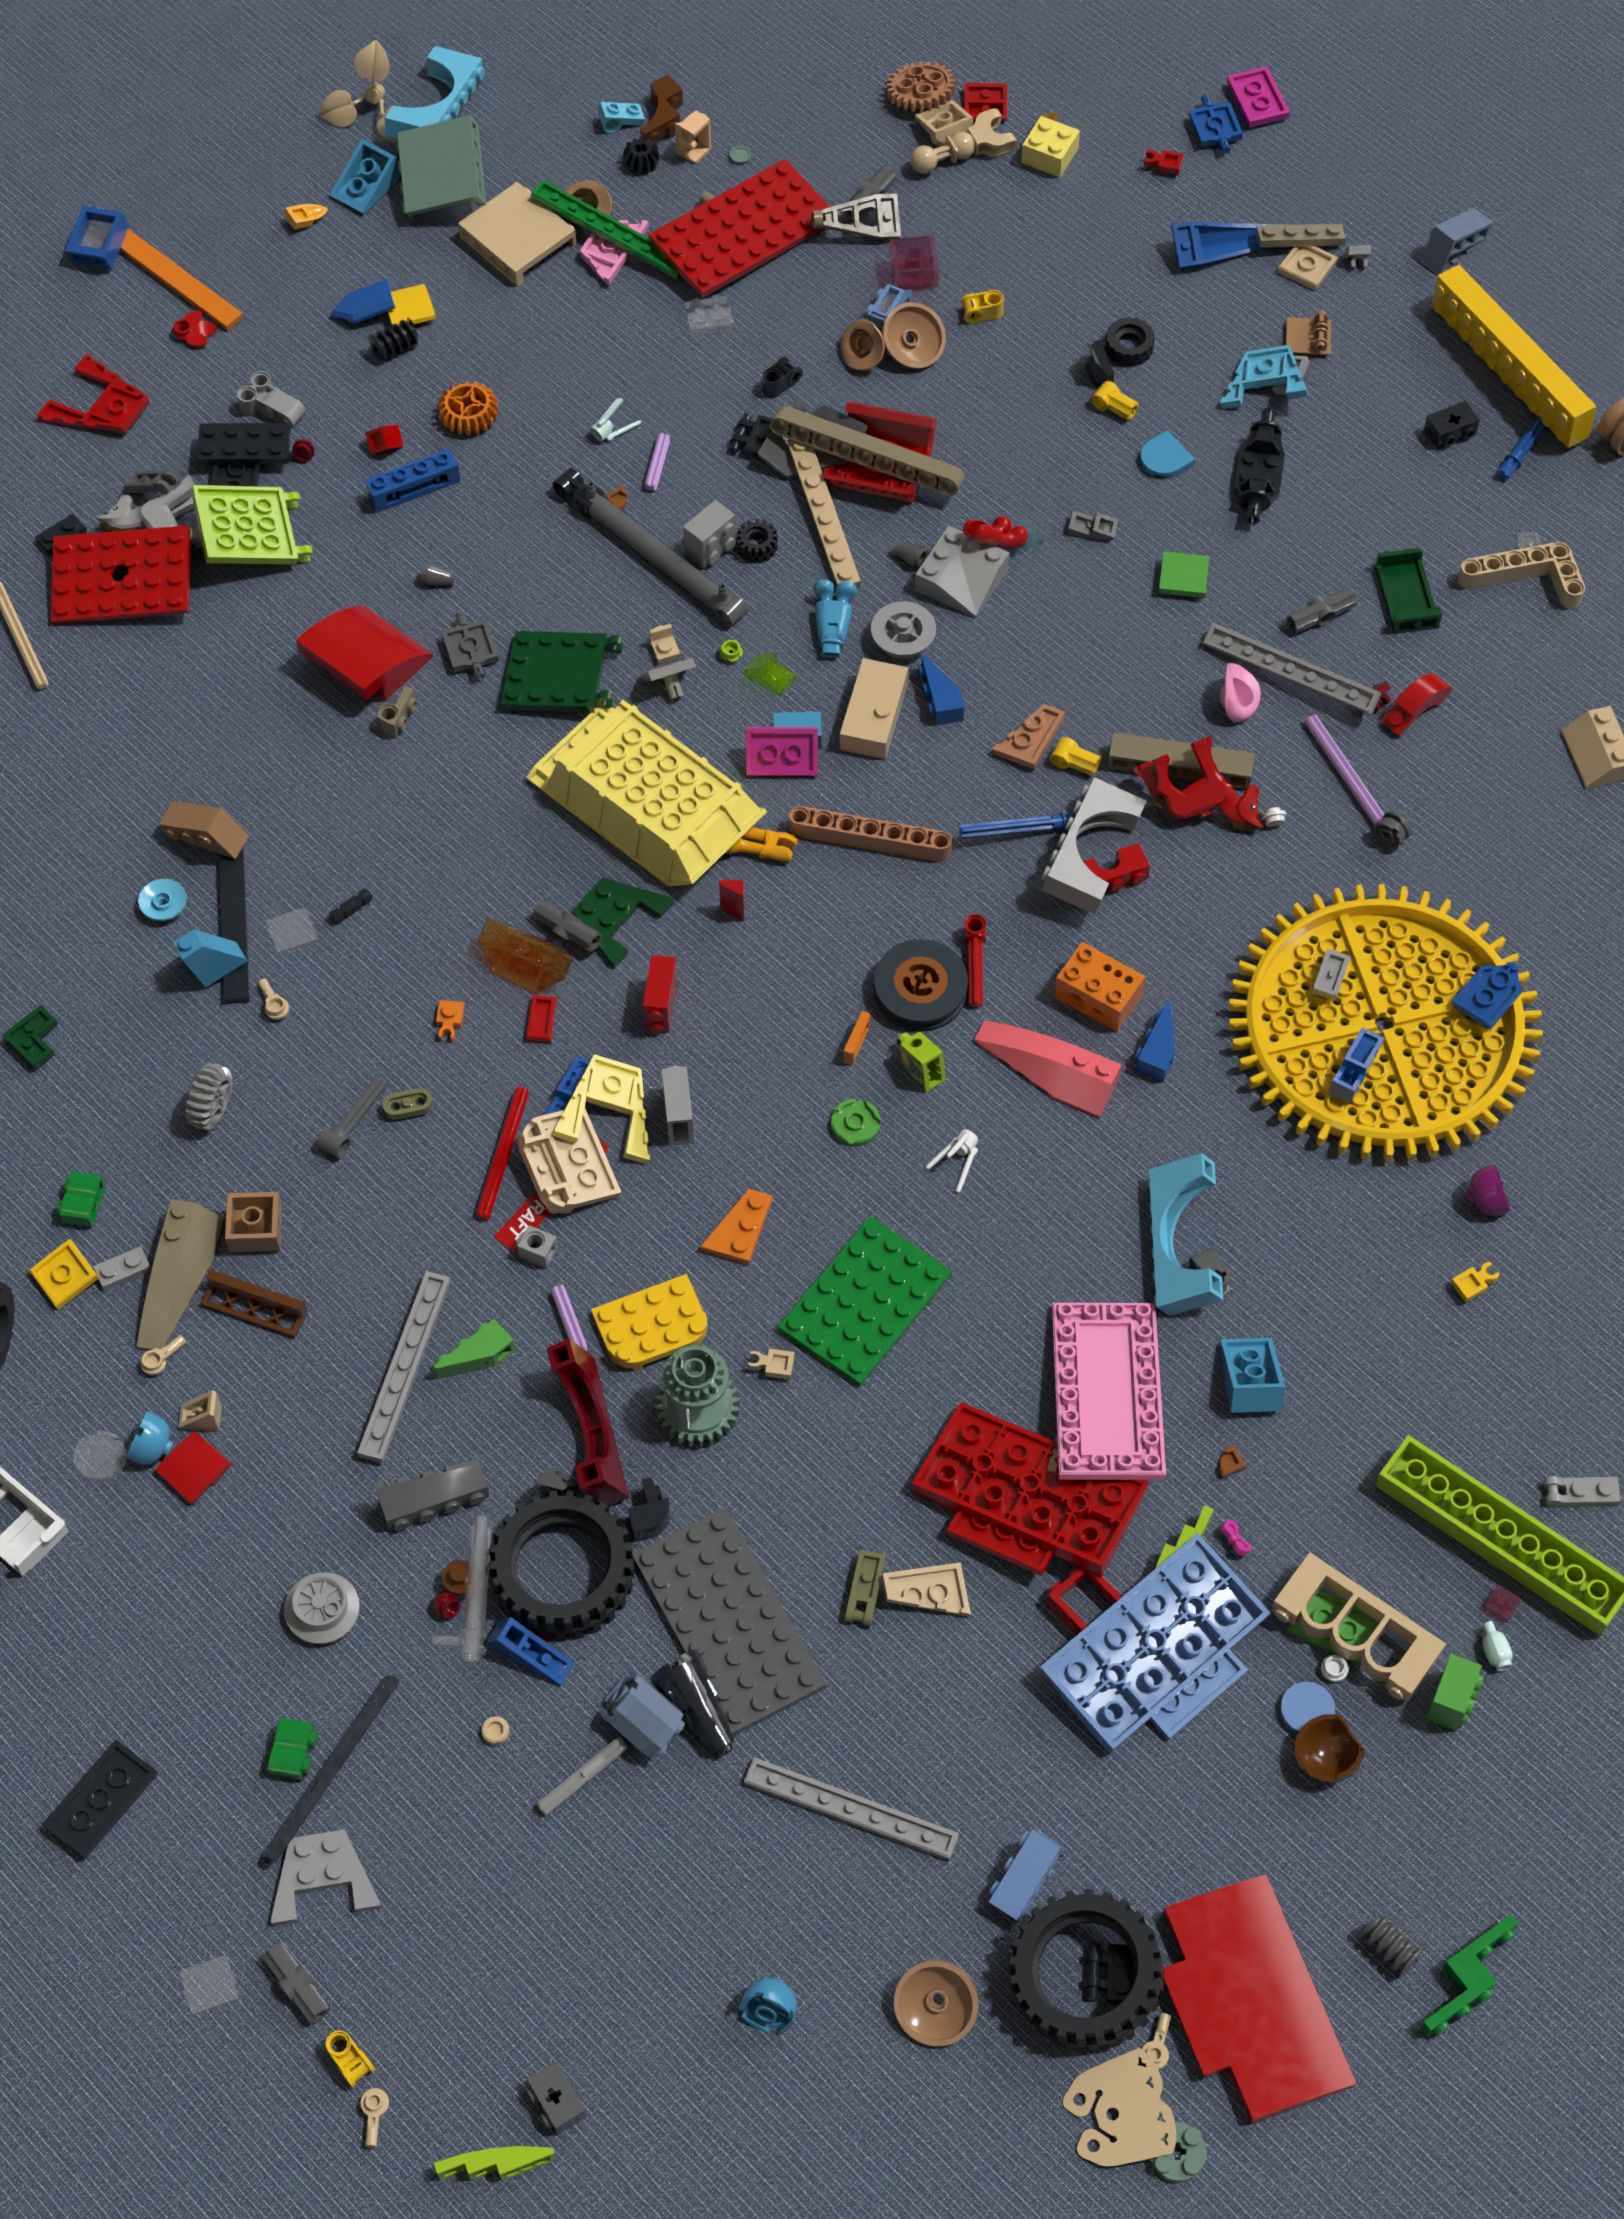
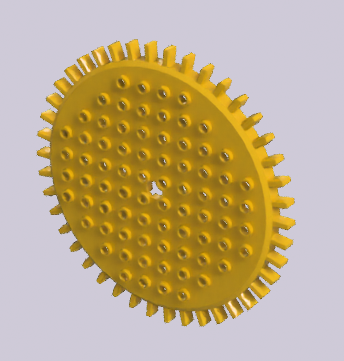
M1360 884L1356 885L1355 900L1346 902L1340 889L1335 888L1332 896L1334 905L1325 907L1320 896L1315 894L1312 898V907L1315 912L1307 914L1298 902L1293 905L1292 913L1298 921L1292 925L1282 915L1278 914L1276 916L1275 925L1282 931L1278 937L1266 928L1261 930L1259 938L1269 945L1266 951L1250 943L1247 955L1259 960V963L1255 966L1240 960L1237 972L1252 977L1251 983L1233 979L1231 991L1247 994L1248 997L1247 1000H1229L1228 1010L1245 1012V1018L1229 1019L1228 1030H1246L1247 1037L1233 1039L1231 1047L1232 1051L1250 1048L1252 1055L1239 1059L1238 1064L1240 1070L1257 1066L1260 1072L1249 1078L1248 1086L1250 1089L1267 1083L1271 1090L1263 1095L1261 1103L1267 1106L1279 1098L1285 1104L1278 1113L1277 1119L1280 1122L1287 1119L1292 1112H1295L1302 1118L1297 1125L1296 1133L1298 1135L1304 1133L1308 1126L1312 1124L1321 1129L1317 1135V1145L1322 1146L1326 1142L1328 1134L1331 1133L1341 1137L1338 1144L1339 1154L1346 1152L1350 1140L1362 1143L1360 1152L1361 1158L1367 1160L1371 1153V1145L1384 1146L1383 1155L1385 1162H1391L1394 1146H1405L1409 1162L1414 1161L1417 1152L1415 1145L1426 1143L1431 1157L1435 1158L1439 1152V1145L1436 1140L1442 1138L1447 1139L1450 1147L1455 1152L1459 1150L1461 1144L1460 1138L1456 1134L1457 1132L1464 1129L1474 1142L1479 1140L1481 1132L1474 1124L1479 1119L1494 1130L1499 1120L1490 1112V1109L1495 1106L1509 1116L1514 1105L1503 1098V1094L1506 1091L1522 1099L1526 1090L1523 1086L1513 1082V1077L1517 1076L1531 1081L1535 1072L1531 1068L1520 1065L1519 1060L1525 1059L1538 1062L1540 1056L1539 1050L1523 1047L1524 1041L1540 1042L1543 1035L1541 1030L1525 1029V1023L1540 1022L1541 1010L1524 1011L1522 1005L1535 1002L1538 994L1537 991L1522 992L1492 1029H1487L1474 1020H1468L1465 1014L1452 1006L1451 1001L1475 974L1472 971L1473 969L1478 970L1481 966L1491 965V967L1506 965L1507 962L1514 961L1518 963L1519 955L1515 953L1501 959L1497 952L1504 947L1506 939L1502 936L1491 944L1482 939L1487 934L1489 923L1484 922L1475 931L1471 930L1466 926L1469 922L1470 910L1466 909L1456 920L1447 915L1451 905V900L1447 898L1441 904L1439 911L1427 907L1430 900V895L1427 891H1424L1420 897L1419 904L1406 902L1408 897L1406 886L1401 887L1397 896L1398 900L1386 899L1384 884H1379L1376 891V899H1365L1364 890ZM1383 924L1386 928H1381L1379 925ZM1356 930H1362L1364 933H1357ZM1333 935H1338L1340 938L1336 939ZM1414 939L1417 943H1412L1410 940ZM1314 940V941H1316L1317 943H1316V944H1312V943H1310L1309 941ZM1387 945H1393L1394 948H1389ZM1327 949L1351 956L1336 998L1340 1005H1334L1332 1002L1335 1000L1312 994L1322 965L1317 963V961H1323ZM1364 950H1369L1371 953L1367 954ZM1446 954L1448 958H1444L1441 955ZM1418 960H1424L1426 963H1420ZM1395 965H1400L1402 968L1398 969ZM1294 966H1300L1302 969L1297 970ZM1376 970L1379 974H1373L1371 971ZM1529 972L1519 973L1520 985L1528 983ZM1352 975V976H1354L1356 979H1353V980H1352V979L1348 978V976ZM1449 975H1455L1457 978L1453 979ZM1426 980L1433 981V984L1427 983ZM1407 985L1410 989H1405L1402 986ZM1306 986L1309 990H1303L1301 987ZM1379 991H1385L1387 994H1380ZM1278 992H1284L1286 995L1281 996ZM1356 996L1363 997V1000H1358ZM1438 1000L1441 1004H1435L1434 1001ZM1411 1006H1416L1418 1009L1413 1010ZM1309 1007H1315L1317 1010L1312 1011ZM1388 1011H1392V1012H1394L1395 1014H1394V1015H1389L1387 1012H1388ZM1291 1012L1293 1016H1287L1285 1013ZM1266 1017L1270 1021L1265 1022L1262 1020V1018ZM1364 1017H1370L1372 1020L1367 1021ZM1384 1018L1386 1021L1392 1022L1393 1029H1382V1032H1379L1375 1020ZM1447 1021L1450 1025H1444L1442 1022ZM1346 1022L1348 1025L1342 1026L1340 1023ZM1321 1027L1324 1031H1318L1316 1028ZM1363 1027L1385 1039L1350 1105L1329 1095L1328 1092L1337 1074L1332 1070L1340 1069L1350 1049L1348 1043L1355 1041ZM1418 1027H1425L1426 1030L1422 1031ZM1497 1031L1504 1032V1035H1499ZM1395 1032H1401L1403 1035L1397 1036ZM1299 1033L1301 1036L1295 1037L1293 1034ZM1478 1036L1481 1040L1477 1041L1473 1037ZM1275 1038L1277 1042H1271L1269 1039ZM1450 1042H1456L1458 1045L1453 1046ZM1431 1047L1435 1051L1430 1052L1426 1048ZM1329 1048L1332 1052H1326L1324 1049ZM1403 1053H1409L1411 1056L1405 1057ZM1301 1054H1307L1309 1057L1303 1058ZM1483 1057H1486V1058H1488L1490 1061H1488V1062L1483 1061L1482 1058H1483ZM1384 1058L1387 1062L1383 1063L1379 1059ZM1283 1059L1285 1063H1279L1277 1060ZM1458 1063H1464L1466 1066L1461 1067ZM1440 1068L1443 1072H1436L1435 1069ZM1411 1074H1417L1419 1077L1413 1078ZM1309 1075H1315L1317 1078L1311 1079ZM1392 1079L1395 1083L1391 1084L1387 1080ZM1286 1080L1292 1081L1293 1084H1288ZM1466 1084H1472L1474 1088H1469ZM1364 1085H1370L1372 1088L1366 1089ZM1448 1089L1451 1093L1446 1094L1443 1090ZM1419 1095H1425L1427 1099H1421ZM1316 1096H1322L1324 1100H1318ZM1400 1100L1403 1104L1399 1105L1395 1101ZM1372 1106H1378L1380 1109L1374 1110ZM1455 1110L1459 1114L1454 1115L1451 1113V1111ZM1349 1111H1352V1112H1354L1356 1115H1355V1116H1351V1115L1348 1114V1112H1349ZM1433 1116L1435 1120L1431 1121L1427 1117ZM1403 1122H1410L1411 1126H1406Z

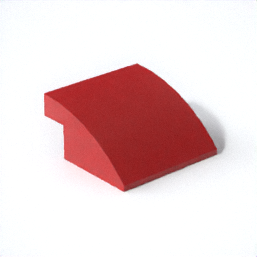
M366 606L349 607L333 613L317 622L296 639L297 649L300 653L366 700L375 693L387 701L433 658L431 652Z

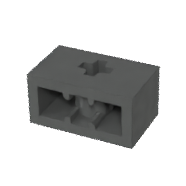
M557 2061L527 2079L530 2088L526 2092L534 2105L539 2103L544 2113L540 2114L548 2130L553 2128L558 2135L587 2117L582 2103ZM554 2094L556 2098H559L560 2103L555 2105L553 2101H550V2096Z

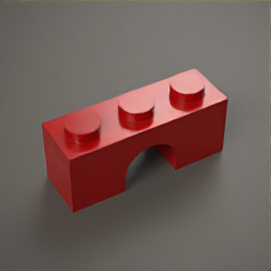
M1139 843L1116 850L1115 864L1117 867L1111 870L1101 868L1095 858L1083 861L1091 872L1109 883L1105 893L1118 891L1124 886L1133 883H1142L1149 878L1150 864Z

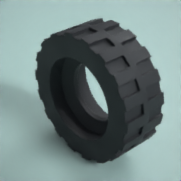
M1126 317L1118 319L1116 322L1114 321L1106 332L1105 350L1107 356L1113 362L1125 367H1135L1139 364H1144L1153 354L1154 330L1152 331V327L1144 320H1139V318ZM1123 336H1134L1140 339L1141 344L1137 348H1125L1119 344V339Z

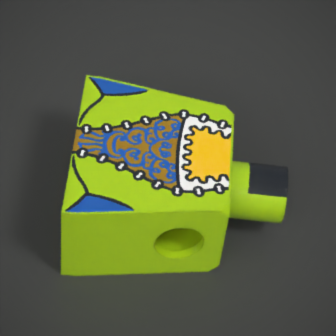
M917 1032L912 1036L908 1033H903L898 1037L897 1044L901 1049L902 1063L926 1093L946 1081L944 1058L941 1049L922 1032Z

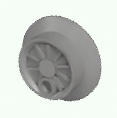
M907 601L894 602L884 606L875 614L871 623V634L875 643L889 656L897 659H910L916 657L931 645L936 635V623L932 614L923 606Z
M326 1572L311 1574L297 1582L288 1593L284 1606L285 1619L290 1630L301 1640L313 1644L331 1643L345 1636L353 1628L359 1615V1598L352 1584L345 1578Z

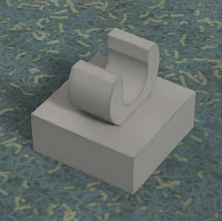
M1371 245L1349 246L1345 250L1346 259H1351V269L1356 267L1355 261L1357 259L1362 261L1363 268L1367 267V258L1371 255Z

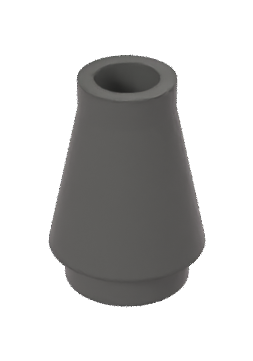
M896 542L892 549L893 555L898 556L914 568L921 567L928 557V551L919 545Z
M430 562V565H423L421 582H425L426 585L453 586L456 573Z

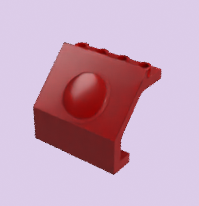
M852 401L846 402L845 412H848L847 416L867 425L868 428L865 434L931 457L938 418ZM854 462L825 468L823 478L828 479V486L913 503L920 487Z

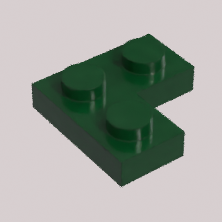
M40 1005L2 1034V1036L36 1070L54 1056L53 1050L41 1038L55 1028L58 1023Z

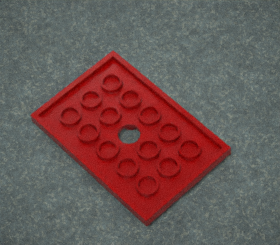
M189 525L54 536L52 623L55 625L189 614L191 529ZM121 566L128 568L129 574L123 578V581L113 580L112 573L116 568Z

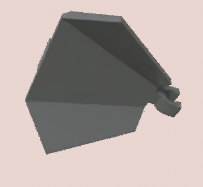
M803 398L794 400L795 409L807 413ZM822 405L813 413H810L816 417L864 434L868 428L866 424L826 405ZM771 430L758 451V456L783 477L797 476L798 474L787 446L788 439L775 434ZM814 448L822 473L825 468L851 462Z

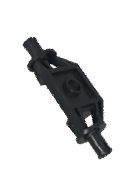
M1268 408L1262 410L1261 421L1252 424L1250 434L1240 449L1234 492L1239 498L1240 505L1247 510L1245 521L1251 524V517L1253 516V525L1259 523L1260 512L1267 510L1271 503L1279 497L1285 453L1280 438L1282 430L1278 424L1274 423L1275 410L1270 409V416H1267Z

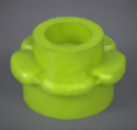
M735 640L725 641L720 648L721 658L729 662L737 661L743 654V649L740 648V644Z

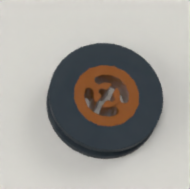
M924 939L902 942L888 950L876 967L874 975V997L881 1013L890 1022L903 1029L918 1032L939 1029L949 1024L959 1015L966 1001L968 986L966 968L959 956L941 943ZM916 987H918V996L915 995Z

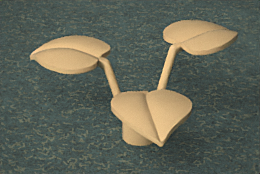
M374 40L360 50L354 60L357 74L361 78H369V82L372 84L366 89L365 95L352 101L349 92L345 90L334 91L323 101L320 115L335 126L347 127L357 117L354 105L364 100L371 104L379 103L380 114L383 118L377 122V129L383 138L396 143L398 141L397 138L385 136V116L392 107L387 109L385 114L383 106L385 89L382 85L373 81L374 79L375 81L382 82L387 78L390 70L389 60L381 44Z

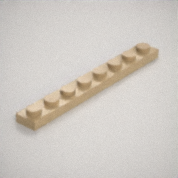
M788 439L787 446L836 585L848 581L859 587L861 586V581L828 487L823 478L814 448Z

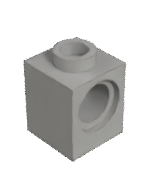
M530 1225L525 1233L522 1232L516 1242L520 1258L546 1269L558 1249L556 1236ZM533 1244H540V1245H541V1246L538 1247V1248H531V1247H530V1246L533 1245Z

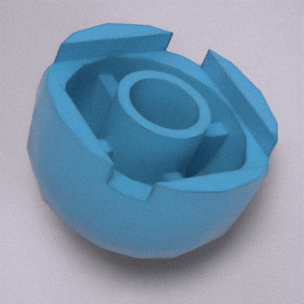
M147 1411L126 1455V1459L138 1464L149 1465L157 1462L162 1455L167 1456L173 1444L169 1440L171 1431L167 1422L160 1416Z
M763 1978L754 1981L748 1986L739 2004V2010H743L742 2017L751 2026L764 2032H769V2027L779 2029L778 2033H783L789 2030L793 2024L797 2011V2002L794 1992L782 1980L778 1978Z

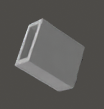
M670 1066L662 1069L669 1145L694 1143L687 1066Z

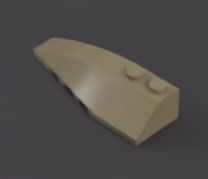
M174 1199L170 1201L150 1275L137 1349L148 1351L155 1348L162 1349L168 1344L178 1326L179 1319L187 1311L191 1298L195 1291L199 1290L203 1277L213 1265L225 1219L197 1203Z

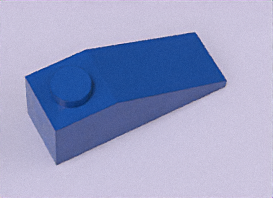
M511 1617L499 1620L486 1642L508 1659L559 1686L562 1685L575 1663Z

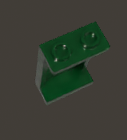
M1408 548L1392 552L1385 551L1377 554L1375 571L1393 634L1437 629L1440 626L1442 612L1440 607L1435 606L1422 562V548Z

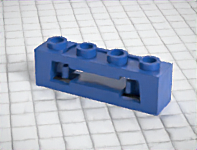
M450 449L365 479L368 498L374 510L378 513L460 482L458 464ZM446 475L448 479L439 482V476ZM434 477H435V479H436V482H439V483L434 484V483L432 482V480L434 479ZM396 491L398 492L399 498L386 502L387 495L390 494L395 498Z

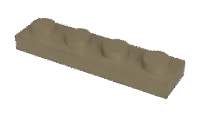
M1342 224L1257 226L1255 231L1259 247L1345 245L1346 241Z

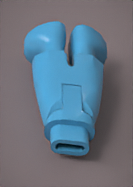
M818 580L813 585V592L820 600L816 603L819 647L822 649V656L838 658L840 657V651L844 648V641L851 620L852 605L848 602L856 596L857 586L848 581L839 583L836 587V601L832 600L834 595L833 583L828 580Z

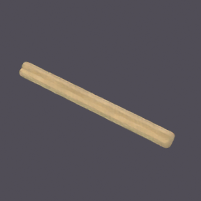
M0 581V610L36 688L39 690L47 688L49 685L48 680Z

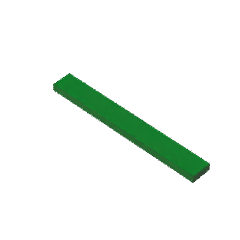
M542 180L531 193V199L672 278L678 280L681 276L648 240V237L551 183Z

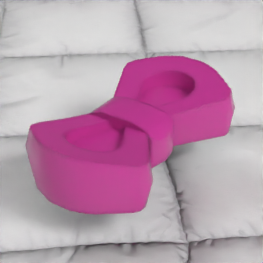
M1233 1520L1223 1522L1220 1532L1228 1538L1226 1545L1228 1547L1233 1546L1234 1553L1244 1557L1248 1555L1252 1545L1240 1537L1238 1534V1524Z

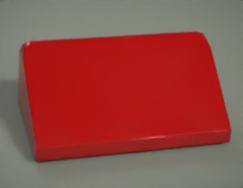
M719 880L720 909L744 920V880Z

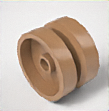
M1624 398L1616 402L1604 414L1596 430L1597 434L1605 442L1610 443L1611 448L1618 455L1624 456Z

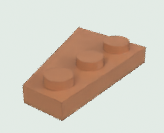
M1043 704L1024 720V724L1019 729L1010 732L1007 735V739L1000 745L997 743L992 748V754L1035 770L1066 717L1065 711Z

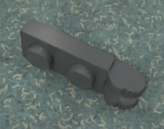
M173 471L137 472L124 485V489L127 493L160 492L161 494H167L171 491L170 485L177 484L180 478Z

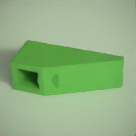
M495 1319L489 1323H484L478 1327L474 1335L468 1339L461 1340L457 1344L456 1349L448 1355H442L434 1365L435 1375L438 1379L497 1366L516 1351L514 1339Z

